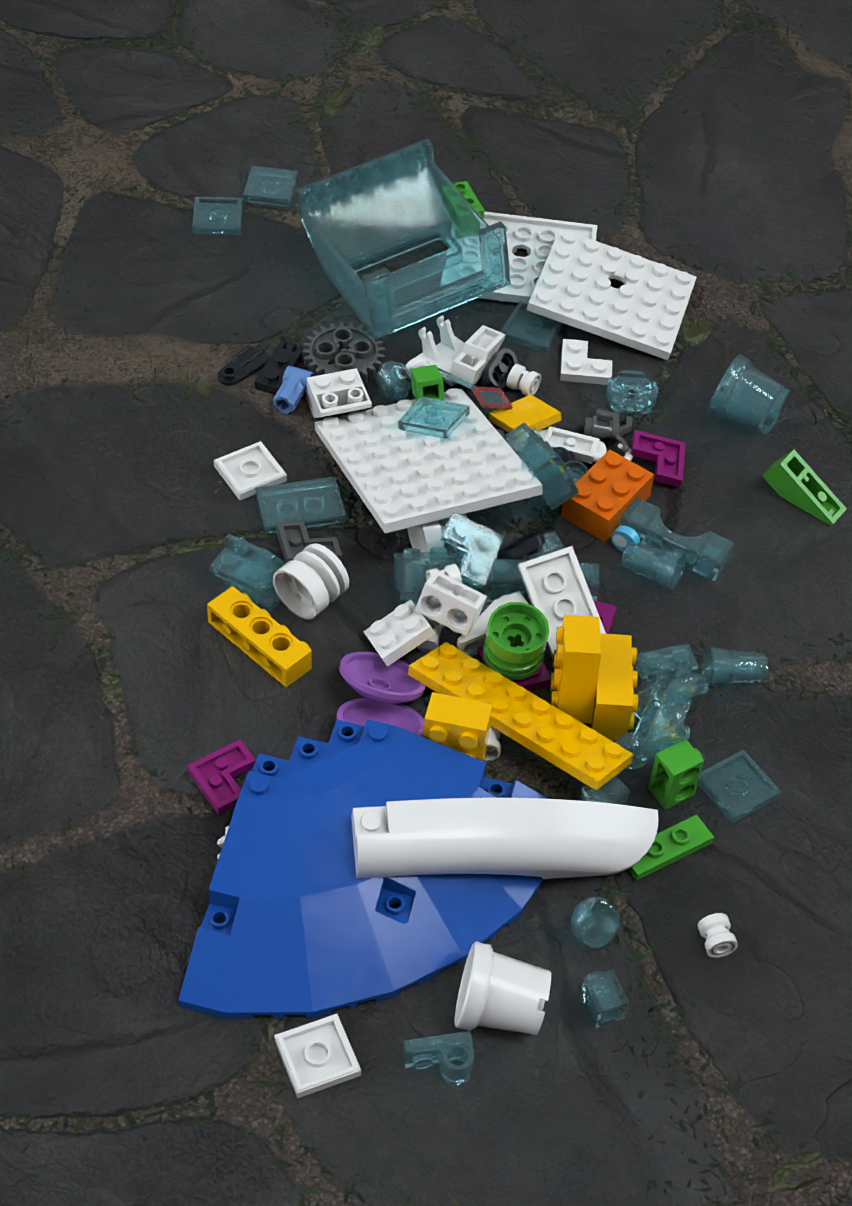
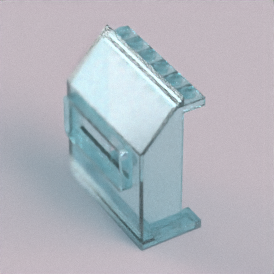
M428 138L295 189L298 202L295 204L325 274L362 323L366 325V328H368L375 340L511 284L506 226L501 221L490 226L435 164L433 145ZM436 240H442L449 248L391 273L385 267L363 276V281L356 273Z

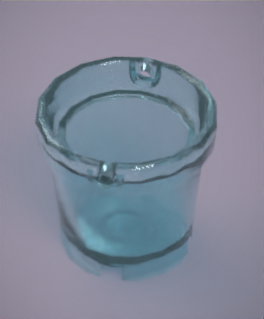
M738 354L722 377L710 401L707 413L718 418H729L767 435L778 419L783 405L786 404L792 390L752 366V362L748 358Z

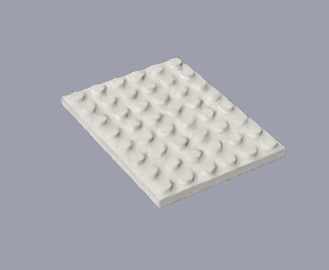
M452 388L444 392L445 402L419 406L416 399L400 400L395 404L387 406L378 405L373 409L352 411L348 415L326 417L322 421L315 422L316 433L384 533L542 495V484L462 388Z

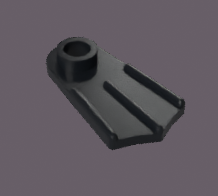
M250 345L246 346L218 372V381L223 385L232 386L262 370L269 360L265 350L253 348Z

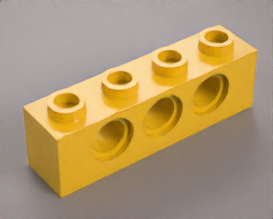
M232 586L207 604L208 623L286 688L312 669V650L309 645L304 641H299L285 625H280L271 618L265 609H260L255 605L247 594L241 593Z

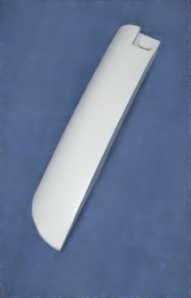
M541 798L389 801L386 802V806L353 808L351 821L356 878L426 874H504L537 876L543 879L615 874L635 865L650 849L658 829V810L602 802Z

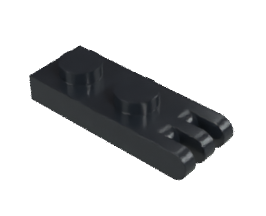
M281 340L254 381L255 389L276 395L282 385L283 375L287 366L297 367L302 360L303 346H299L296 351L297 344L290 343L287 348V341Z

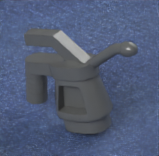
M597 409L596 415L585 417L584 435L598 439L618 440L623 445L622 450L624 452L629 450L628 443L621 436L632 431V417L627 416L626 424L621 427L619 425V413Z

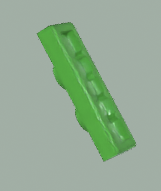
M694 815L656 834L654 842L647 853L628 870L637 881L712 844L714 836L701 819Z

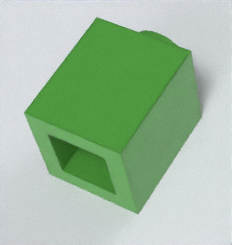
M436 365L410 369L412 393L419 406L445 402L443 377Z

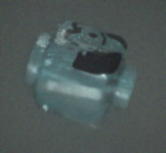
M388 361L381 365L376 374V381L384 397L396 400L407 397L412 389L411 375L405 364Z

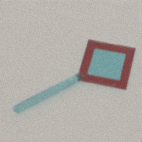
M438 368L441 375L471 389L482 408L512 409L513 406L501 388L476 387Z

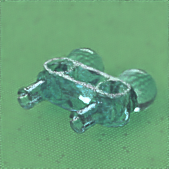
M696 676L685 682L665 677L654 688H645L638 693L637 712H634L639 720L634 732L622 734L615 742L634 754L632 763L626 769L642 768L648 761L654 764L656 753L678 742L689 739L690 729L687 725L683 726V722L692 698L708 692V683L706 680H702L703 677Z

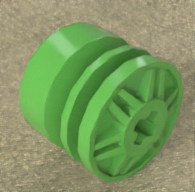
M509 602L499 606L491 614L487 625L483 647L486 665L509 680H523L533 676L541 667L550 632L549 624L544 614L533 605L523 602Z

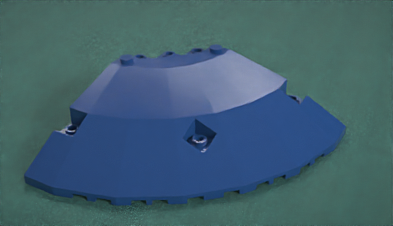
M337 719L328 743L298 736L289 761L259 753L252 772L248 771L239 794L210 883L209 906L201 927H198L178 1000L179 1007L224 1019H253V1015H273V1019H284L285 1015H306V1018H317L331 1014V1010L349 1006L352 1009L357 1007V1003L375 999V1002L394 998L399 995V991L415 983L418 986L440 975L441 970L455 963L457 965L464 963L474 942L484 943L487 940L491 941L500 929L506 924L509 926L523 914L526 905L532 896L536 895L544 879L537 876L504 874H426L357 879L351 821L353 808L386 806V802L426 799L548 798L517 780L512 784L485 777L486 762L398 726L369 719L366 720L365 726ZM395 904L401 907L394 909L391 908L390 905ZM217 918L225 920L223 923L214 922Z

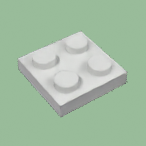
M412 600L399 605L393 612L383 619L375 621L368 629L363 631L387 667L436 634L424 616L415 611L416 606Z

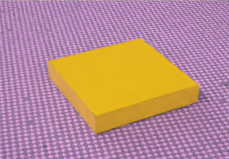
M531 394L510 403L509 405L512 409L499 408L488 413L490 422L519 440L562 420L560 411Z

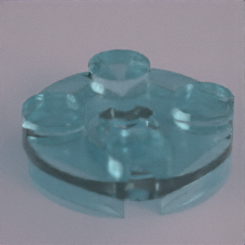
M635 370L618 372L617 377L613 379L611 377L608 380L606 397L611 403V409L615 412L648 414L657 401V383L654 380L651 382L646 379L647 374Z

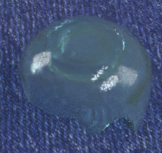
M599 896L584 898L574 908L570 919L572 933L579 941L591 948L604 947L613 939L618 929L619 912L604 898Z

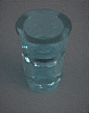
M629 542L624 550L621 566L631 570L632 573L649 578L673 590L682 575L686 556L685 553L654 548L642 543Z
M708 645L704 651L702 663L704 683L706 686L724 683H754L755 681L766 680L768 675V658L766 654H758L754 651L730 650Z

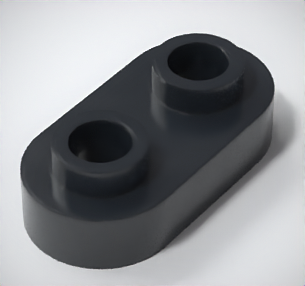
M503 348L494 353L483 370L482 380L489 390H500L506 387L511 369L515 364H518V359L512 350Z
M535 531L503 547L494 555L499 565L505 564L507 568L512 567L522 561L520 557L541 551L543 549L542 545L546 540L542 531Z

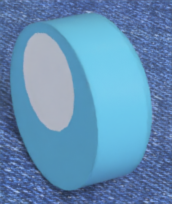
M628 526L617 527L611 536L614 546L625 553L634 552L640 544L639 535Z

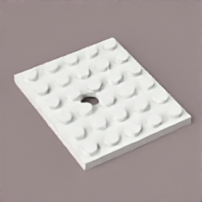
M484 212L483 233L460 238L454 226H452L440 293L528 304L559 229L571 231L577 235L596 240L597 225ZM518 248L527 250L529 256L520 257L515 256L513 253Z
M559 229L526 310L668 360L697 277L645 259L639 255L597 242L594 239ZM609 279L622 281L624 285L620 289L610 286L611 281Z

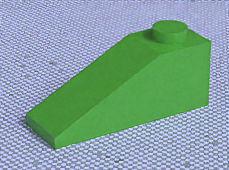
M794 449L777 460L762 475L780 497L829 526L833 525L847 509Z

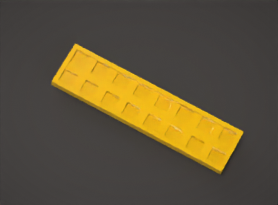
M447 642L409 665V676L439 694L493 704L490 726L596 791L632 763L634 754Z

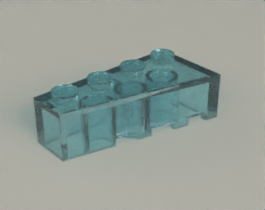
M524 422L503 436L504 440L522 460V466L525 469L529 468L528 472L532 475V478H537L542 484L543 494L539 496L551 510H554L579 493L574 484L577 481V477L570 467L566 468L561 457L551 448L547 441L543 440L536 428L532 430Z

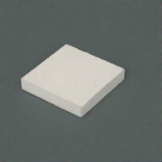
M261 441L214 460V467L239 500L287 481V474Z
M338 1014L274 1035L276 1046L297 1098L361 1076V1068Z

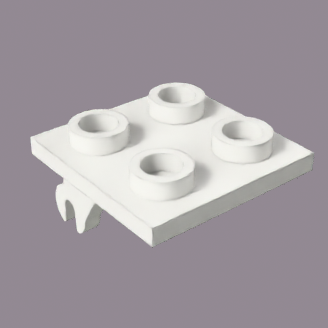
M442 315L436 320L440 328L441 342L435 345L432 332L426 333V328H421L418 333L422 340L423 352L416 357H424L430 365H436L443 377V381L452 387L457 383L448 379L453 361L462 353L465 343L454 336L449 319L444 321V316Z

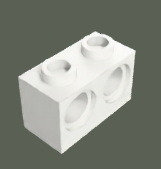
M435 570L424 585L415 611L423 614L427 619L435 620L449 627L453 632L467 636L476 624L487 596Z

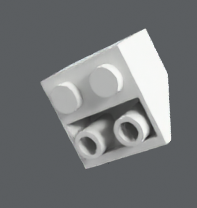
M357 368L307 378V403L313 418L372 407Z

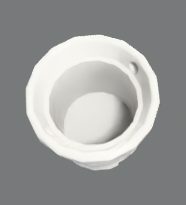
M474 942L469 951L461 979L455 1010V1027L471 1031L479 1026L537 1035L545 1015L543 1011L544 1003L549 998L551 971L493 952L490 944Z

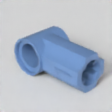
M290 365L287 366L283 375L282 385L273 398V406L283 414L288 415L289 412H294L304 394L307 395V378L315 376L314 372Z

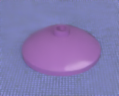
M354 652L345 655L340 662L339 670L346 683L363 697L384 704L410 702L421 697L426 687L408 675L409 665L407 663L397 660L387 667L378 653Z
M359 698L344 703L337 711L336 720L365 726L366 720L369 719L398 726L423 737V717L412 708L401 703L384 704L367 698Z

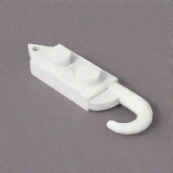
M551 426L547 430H540L529 435V438L542 448V452L549 453L555 447H564L575 455L576 460L590 464L596 463L606 453L605 444L598 438ZM619 443L618 448L622 449L623 445ZM630 448L625 452L624 458L631 461L633 456L630 455Z

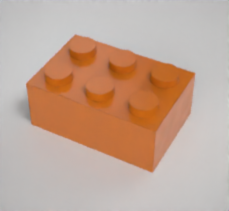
M609 450L564 494L561 517L606 542L617 527L622 526L650 497L654 474Z

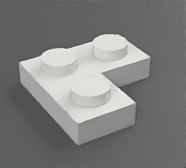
M563 339L560 381L611 385L612 360L587 358L588 341Z

